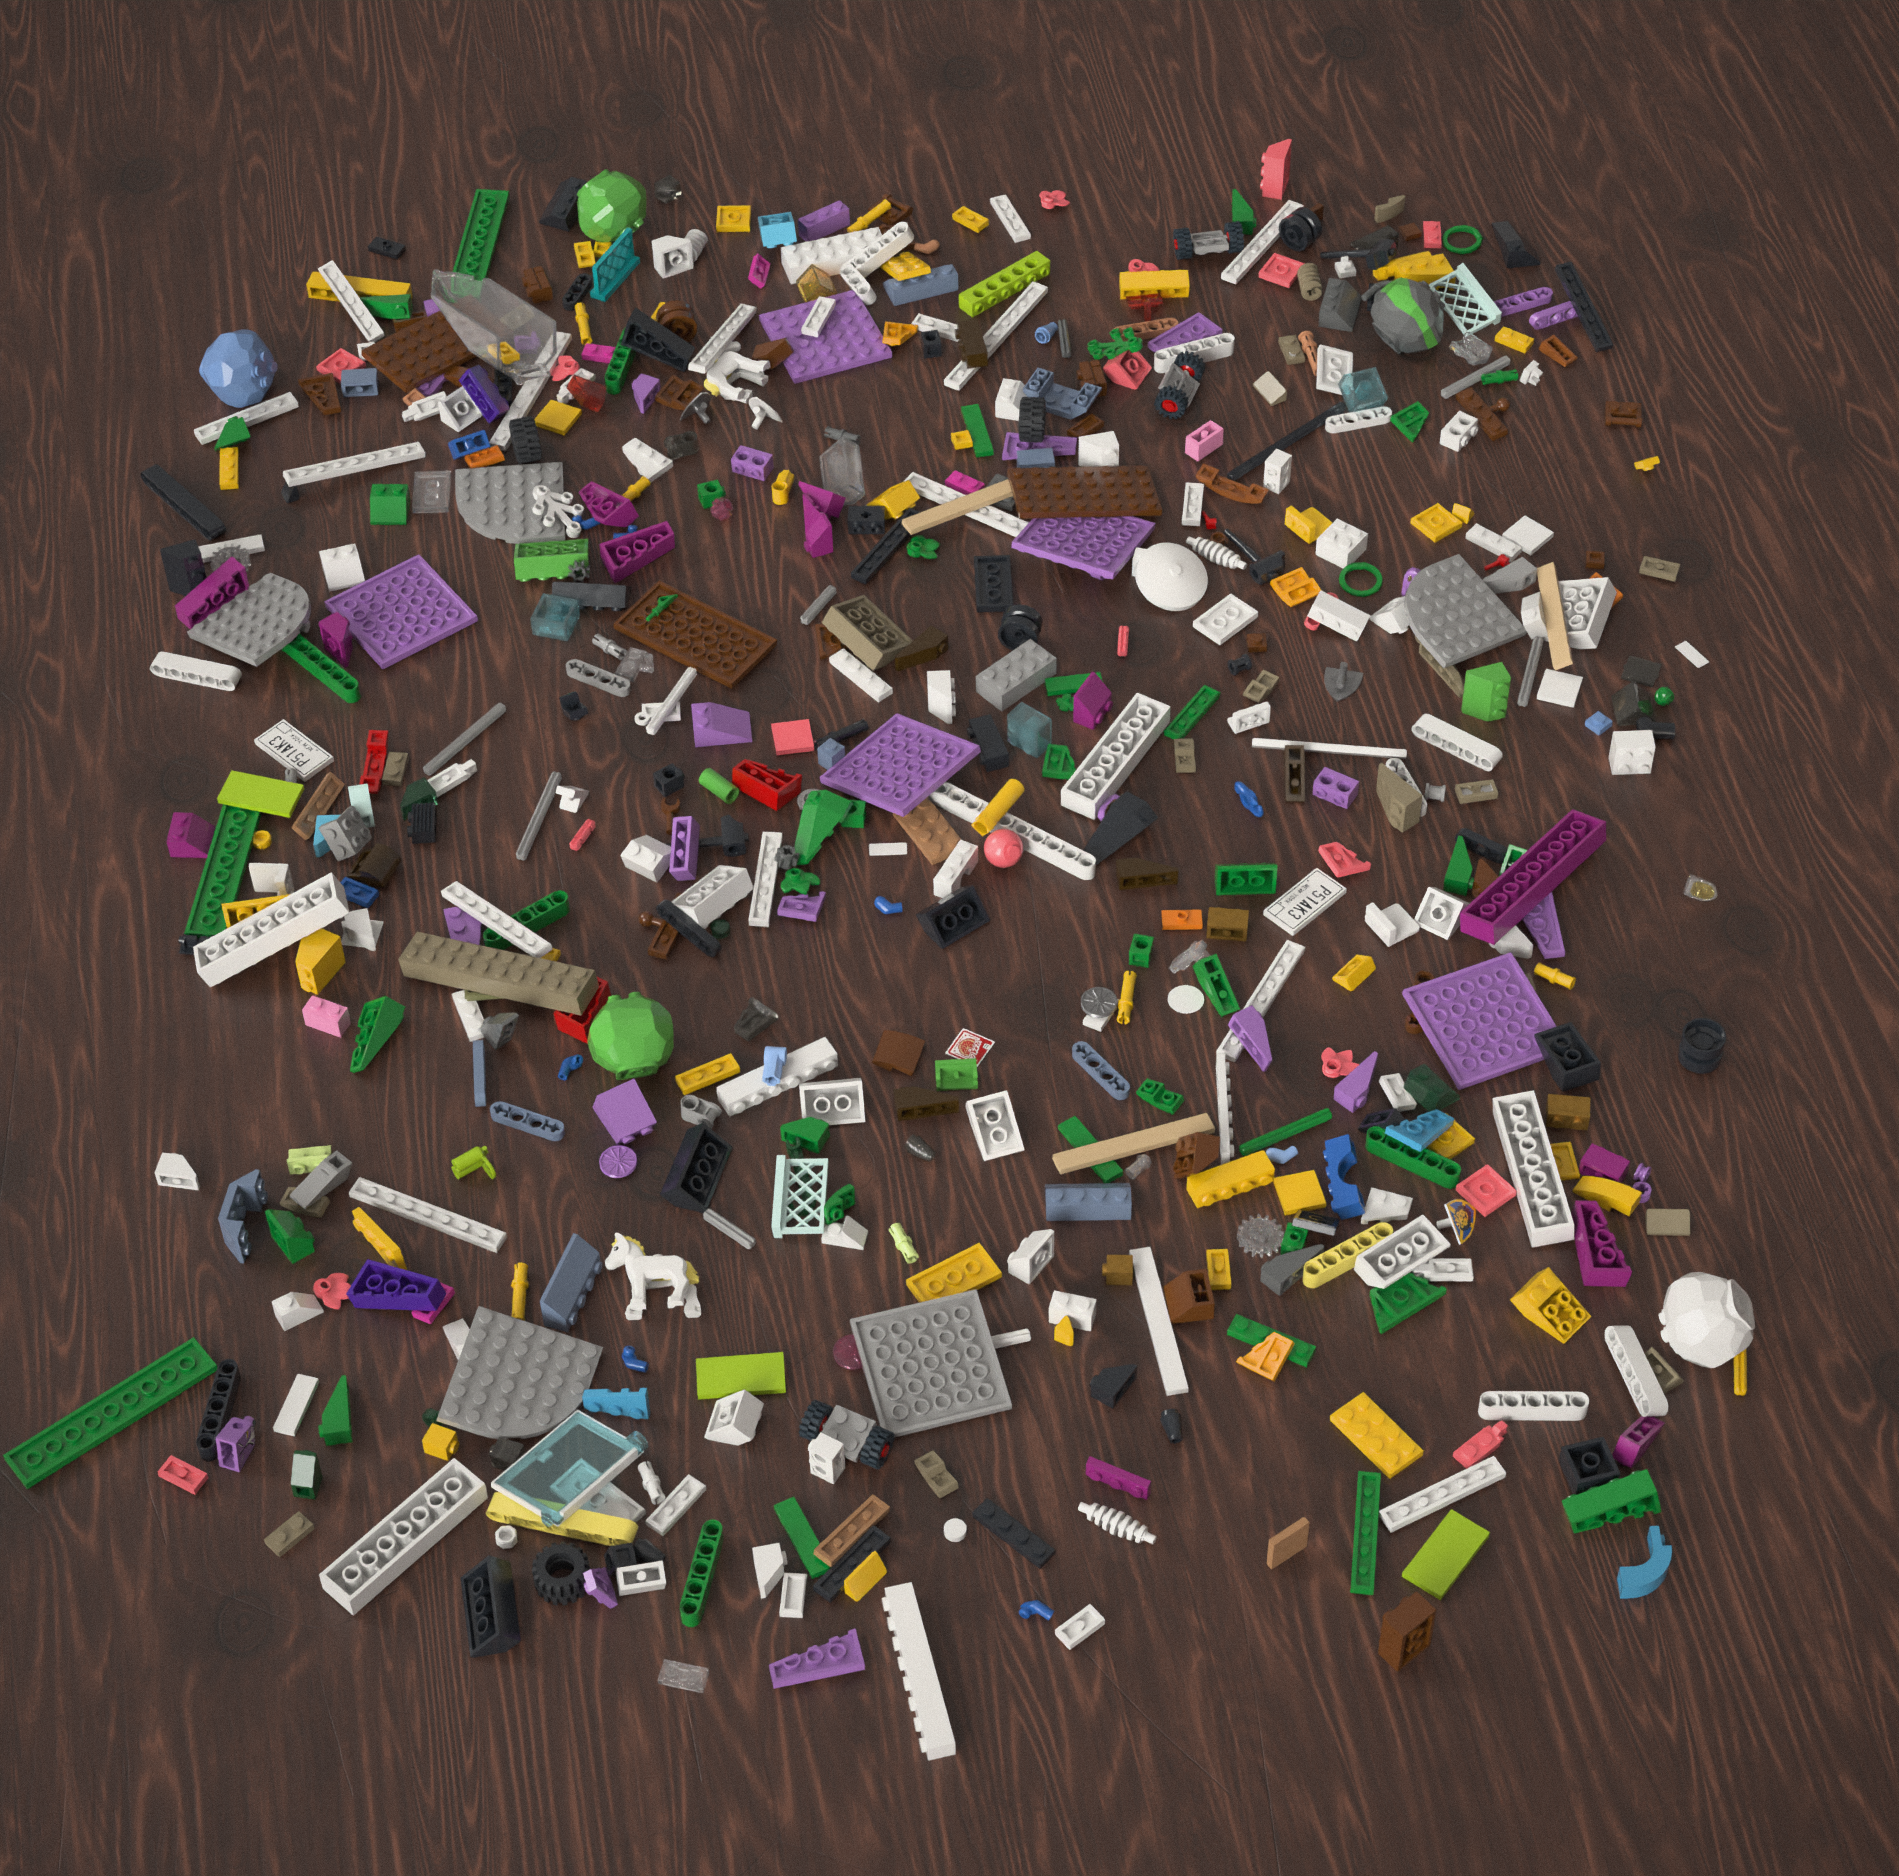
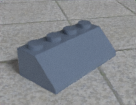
M949 264L930 269L931 273L901 281L895 278L883 282V287L893 305L897 306L957 291L958 273L954 266Z
M1130 1183L1045 1184L1046 1221L1131 1220Z
M573 1233L540 1299L544 1326L568 1332L571 1325L576 1323L578 1311L584 1307L586 1294L592 1290L594 1278L602 1269L599 1252L578 1234Z

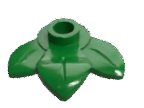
M917 535L907 544V553L916 558L923 556L927 559L937 558V554L934 551L940 547V543L934 539H926L922 535Z
M792 868L785 873V879L781 882V889L784 893L794 889L806 895L810 885H819L820 879L813 873L804 872L799 868Z

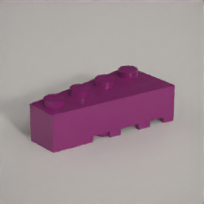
M667 521L599 544L600 558L615 584L675 548L674 533Z
M231 556L175 605L178 619L191 630L194 625L205 620L208 615L219 610L222 605L233 600L236 595L248 590L249 583L245 567Z
M1576 1200L1571 1216L1574 1222V1240L1583 1285L1626 1287L1632 1270L1630 1266L1626 1265L1624 1261L1625 1256L1622 1250L1618 1249L1615 1243V1236L1613 1233H1610L1607 1227L1608 1223L1597 1201Z

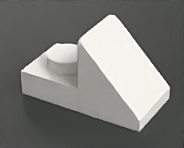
M557 786L556 793L562 795L559 807L570 812H578L589 791L574 786Z
M846 1216L844 1224L834 1222L828 1226L825 1224L824 1234L821 1239L823 1244L863 1250L868 1230L851 1217Z

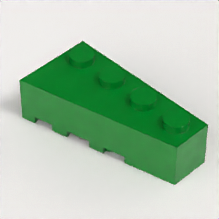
M1647 1469L1634 1471L1629 1476L1613 1479L1605 1485L1591 1487L1586 1492L1578 1495L1572 1494L1562 1500L1564 1512L1573 1533L1602 1527L1604 1522L1607 1521L1613 1524L1620 1523L1624 1517L1632 1515L1635 1519L1644 1517V1512L1653 1511L1654 1514L1662 1512L1657 1490Z

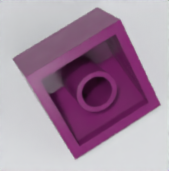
M335 612L319 621L324 649L346 668L349 665L353 649L351 641L353 637L349 630V620Z
M1094 672L1090 673L1075 693L1073 722L1094 730L1097 724H1101L1104 715L1113 706L1111 691Z
M174 812L166 841L170 857L207 858L216 827L194 813Z

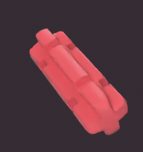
M1128 626L1119 627L1118 656H1127Z
M587 819L583 826H581L574 836L575 838L569 843L572 850L578 851L582 846L581 844H584L596 827L594 820Z

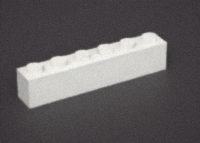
M826 1037L821 1038L787 1054L786 1065L782 1069L781 1081L776 1086H768L762 1081L763 1065L718 1086V1101L729 1117L741 1113L749 1107L758 1105L766 1099L798 1086L799 1083L814 1079L826 1071H831L838 1066L837 1052Z

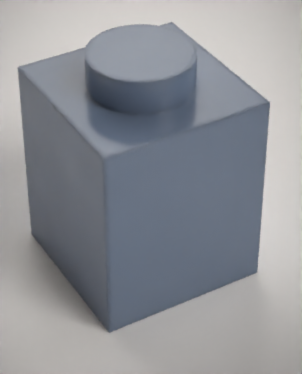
M829 738L817 748L818 764L827 770L845 756V747L832 738Z

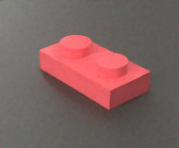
M1423 221L1424 248H1441L1440 221Z
M172 1455L158 1471L159 1477L196 1495L208 1479L207 1473Z

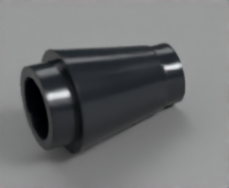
M1174 1408L1164 1410L1161 1413L1160 1422L1170 1443H1179L1183 1440L1181 1414Z
M639 1538L633 1546L637 1560L647 1563L665 1561L666 1554L646 1538L644 1540Z

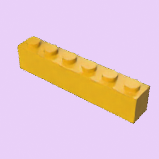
M312 272L306 284L309 298L339 301L320 272ZM343 275L359 298L411 294L412 300L410 283Z

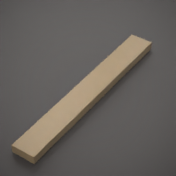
M1007 479L902 519V525L912 535L1013 496L1009 480Z
M1554 562L1537 568V576L1552 664L1554 669L1558 670L1573 664L1557 570Z
M1204 1113L1053 1154L1052 1159L1059 1173L1064 1174L1177 1143L1179 1137L1192 1133H1215V1127L1208 1114Z

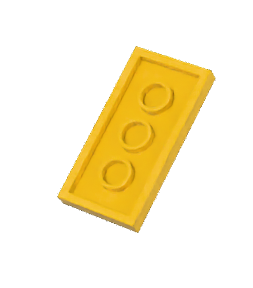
M903 252L898 257L893 256L880 266L881 269L898 281L931 273L930 266L910 252Z
M977 1243L906 1279V1285L920 1303L975 1289L978 1290L1002 1278V1272L982 1245Z
M1364 1392L1330 1415V1421L1389 1479L1423 1456V1450Z

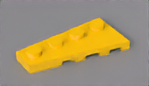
M360 1207L354 1209L352 1213L355 1218L353 1220L355 1228L364 1234L367 1241L374 1246L388 1265L407 1270L400 1248Z

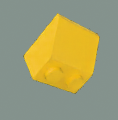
M907 480L891 486L866 505L885 506V519L887 520L892 517L897 519L903 515V510L913 508L916 505L915 502L920 497L911 482Z

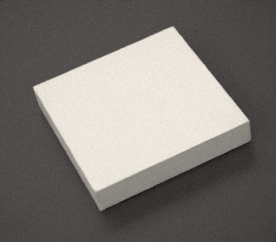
M1523 516L1506 530L1502 537L1521 546L1522 551L1531 556L1553 538L1554 532L1529 517Z
M1546 669L1537 699L1574 708L1583 677Z

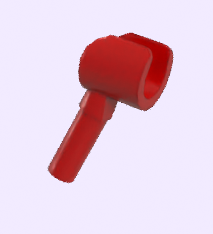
M1202 511L1201 514L1206 521V529H1216V518H1209L1206 512Z
M1501 554L1497 561L1484 566V569L1486 571L1499 565L1504 568L1510 564L1508 562L1510 558Z

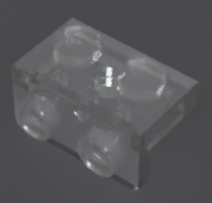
M1465 332L1462 340L1452 341L1449 346L1450 349L1455 351L1454 353L1457 356L1465 358L1469 364L1474 366L1487 363L1493 350L1490 345L1470 332Z

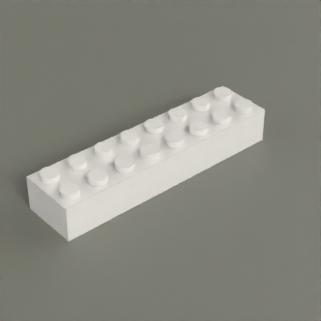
M1136 693L1061 789V806L1095 820L1100 806L1108 797L1116 793L1170 723V706Z
M331 872L194 946L197 973L209 987H212L238 974L249 966L255 965L262 959L275 954L277 951L290 946L301 938L307 937L329 923L344 917L349 913L343 885Z
M1534 1090L1493 1098L1494 1119L1514 1188L1517 1191L1516 1195L1531 1246L1537 1247L1574 1240V1222Z
M453 1458L319 1574L323 1589L354 1616L488 1498L485 1483Z

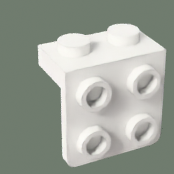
M1374 903L1366 906L1365 922L1388 947L1419 932V925L1399 904H1393L1383 910H1380Z

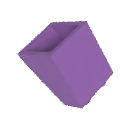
M635 1079L597 1095L593 1104L594 1111L617 1145L622 1142L628 1144L635 1140L637 1135L642 1134V1136L651 1133L654 1131L653 1128L657 1123Z

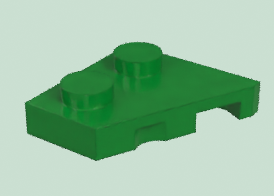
M1417 401L1392 415L1390 421L1413 443L1426 422L1429 412Z
M1048 744L1042 777L1069 780L1076 769L1068 747Z

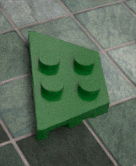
M1412 1273L1406 1274L1384 1289L1373 1288L1370 1290L1369 1296L1379 1333L1383 1334L1446 1295L1447 1289L1443 1286L1438 1288L1428 1284L1429 1280L1416 1277Z

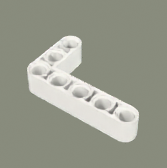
M906 222L896 224L840 269V274L846 284L865 305L873 304L876 300V294L864 278L914 239V234Z

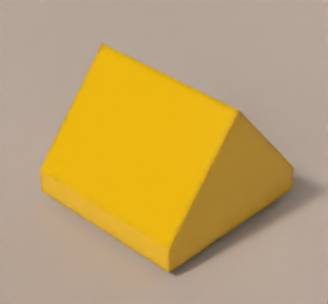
M1454 503L1452 514L1461 522L1468 524L1475 514L1474 511Z
M1064 1316L1055 1327L1054 1340L1068 1346H1073L1074 1331L1069 1317Z

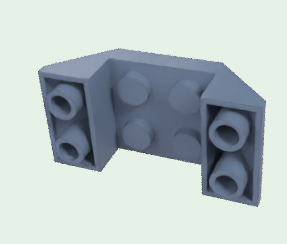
M1037 368L1023 387V392L1027 397H1042L1045 399L1046 412L1070 420L1087 412L1102 390V387L1085 383L1080 391L1055 384L1054 372L1042 368Z
M257 1169L229 1184L218 1217L224 1242L240 1263H244L246 1256L250 1255L251 1243L248 1242V1231L245 1230L241 1219L245 1218L246 1210L261 1212L263 1204H266L268 1199V1192L264 1188L265 1181L261 1177L260 1170Z

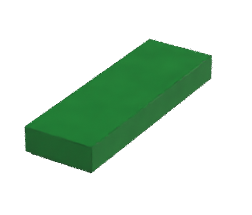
M1096 672L1097 676L1102 680L1101 672ZM1090 673L1045 678L1047 696L1076 693Z

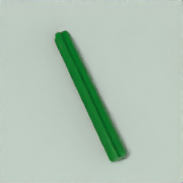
M1329 1108L1322 1109L1240 1144L1239 1152L1242 1156L1249 1155L1332 1119V1113Z

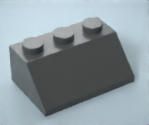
M1329 278L1319 312L1318 327L1353 331L1362 298L1346 280Z

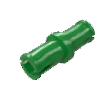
M1516 369L1509 371L1497 370L1495 373L1482 374L1481 381L1483 385L1517 381L1518 373H1515L1517 372Z

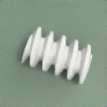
M697 229L690 230L684 238L691 241L693 263L697 260L708 241L706 234Z

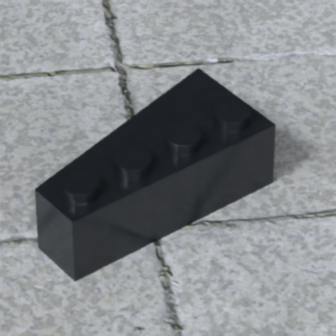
M636 307L628 319L621 342L623 346L684 373L695 351L694 346Z

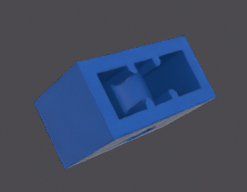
M485 430L451 440L448 443L453 460L491 447Z

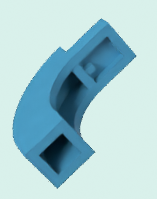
M1659 1526L1649 1527L1647 1541L1650 1559L1639 1566L1619 1568L1617 1582L1620 1599L1645 1596L1656 1590L1666 1578L1672 1556V1546L1665 1545V1537L1660 1535Z

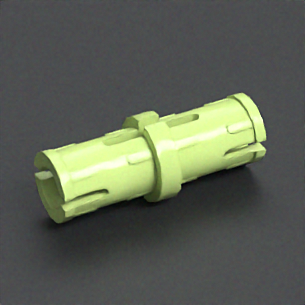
M900 1223L891 1225L889 1232L896 1242V1248L902 1252L907 1263H914L919 1258V1255L912 1245V1239L906 1235Z

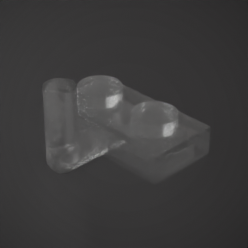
M630 647L617 668L615 675L633 682L639 671L653 673L654 662L652 654Z
M1203 940L1199 942L1194 941L1189 949L1174 959L1169 969L1173 974L1180 969L1184 971L1191 965L1192 961L1197 962L1201 958L1211 956L1206 951L1208 945Z

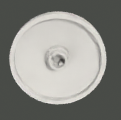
M1159 543L1149 547L1143 552L1135 568V578L1141 593L1151 603L1165 610H1187L1201 600L1207 589L1208 577L1202 561L1192 551L1178 544Z

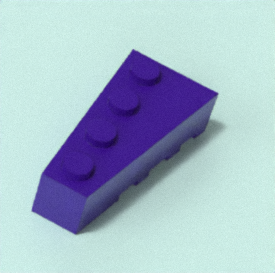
M367 1259L346 1293L355 1308L437 1311L447 1294L436 1278Z

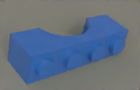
M1349 1134L1326 1140V1150H1323L1326 1162H1328L1326 1173L1331 1180L1328 1188L1331 1196H1333V1201H1331L1333 1212L1338 1213L1341 1220L1365 1214L1364 1199L1357 1185L1344 1182L1347 1171L1358 1162L1355 1144Z

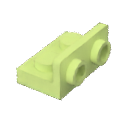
M331 1145L289 1149V1158L287 1159L289 1173L303 1174L312 1172L322 1160L332 1154Z

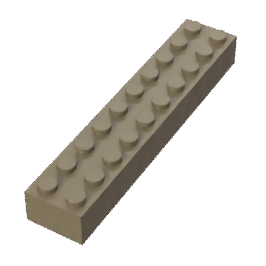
M416 932L398 959L403 975L406 977L577 1015L583 1014L599 988L595 970L422 932Z

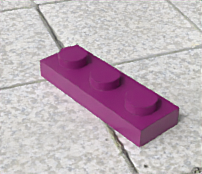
M1091 1456L1087 1460L1086 1475L1092 1480L1109 1484L1112 1488L1126 1491L1136 1498L1147 1500L1151 1494L1150 1480Z

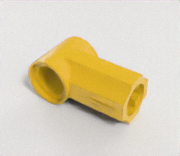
M789 470L780 472L777 480L772 484V498L775 504L783 505L789 501L788 494L794 482V474Z

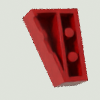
M744 759L733 767L732 784L743 793L778 811L801 793L802 775L796 773L793 776L786 774L783 769L775 771L768 769V765Z
M597 977L599 988L582 1015L559 1010L553 1013L558 1030L587 1044L591 1024L598 1012L607 1004L608 997L611 996L608 982Z

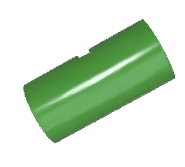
M707 768L701 773L699 783L725 803L731 804L737 799L739 788L715 770Z

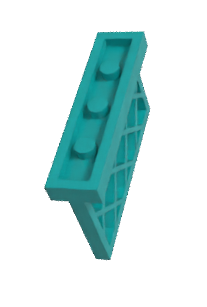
M627 228L593 265L594 288L590 291L591 298L606 302L639 265L640 257L634 256L632 229Z

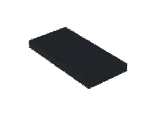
M1010 555L974 556L977 612L1005 611L1006 608L1013 605Z

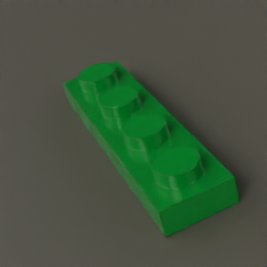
M1238 1314L1235 1315L1227 1330L1228 1336L1256 1346L1258 1343L1264 1342L1269 1335L1275 1332L1295 1343L1287 1360L1308 1367L1316 1352V1346Z

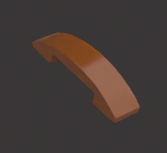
M1203 464L1196 474V478L1212 491L1243 503H1262L1269 489L1254 483L1248 487L1219 475L1218 469Z

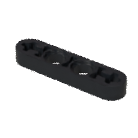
M665 899L656 906L660 917L707 956L714 957L721 951V945L717 939L671 901Z

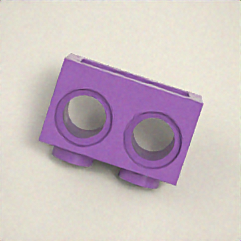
M740 445L731 458L732 472L762 481L766 480L774 468L772 454Z
M1324 767L1314 780L1313 795L1348 809L1358 795L1359 781Z

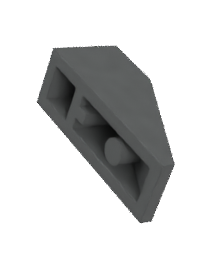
M499 1013L494 1017L489 1016L483 1021L481 1033L495 1050L512 1040L519 1015L517 1013Z
M1322 1244L1276 1256L1271 1261L1265 1262L1261 1268L1260 1281L1277 1295H1282L1303 1277L1305 1263L1324 1253V1246Z

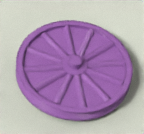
M617 1145L609 1147L600 1156V1169L605 1175L612 1178L626 1177L635 1170L637 1156L627 1146Z

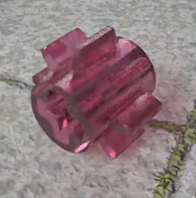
M721 497L712 501L714 506L711 507V513L715 518H720L722 521L732 516L730 511L733 510V505L728 499Z

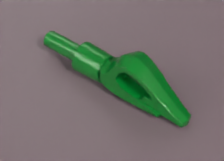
M678 595L660 597L658 605L652 609V613L646 617V620L650 621L654 616H658Z

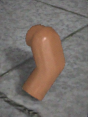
M931 240L926 244L916 243L914 251L931 254L940 247V244L937 240Z

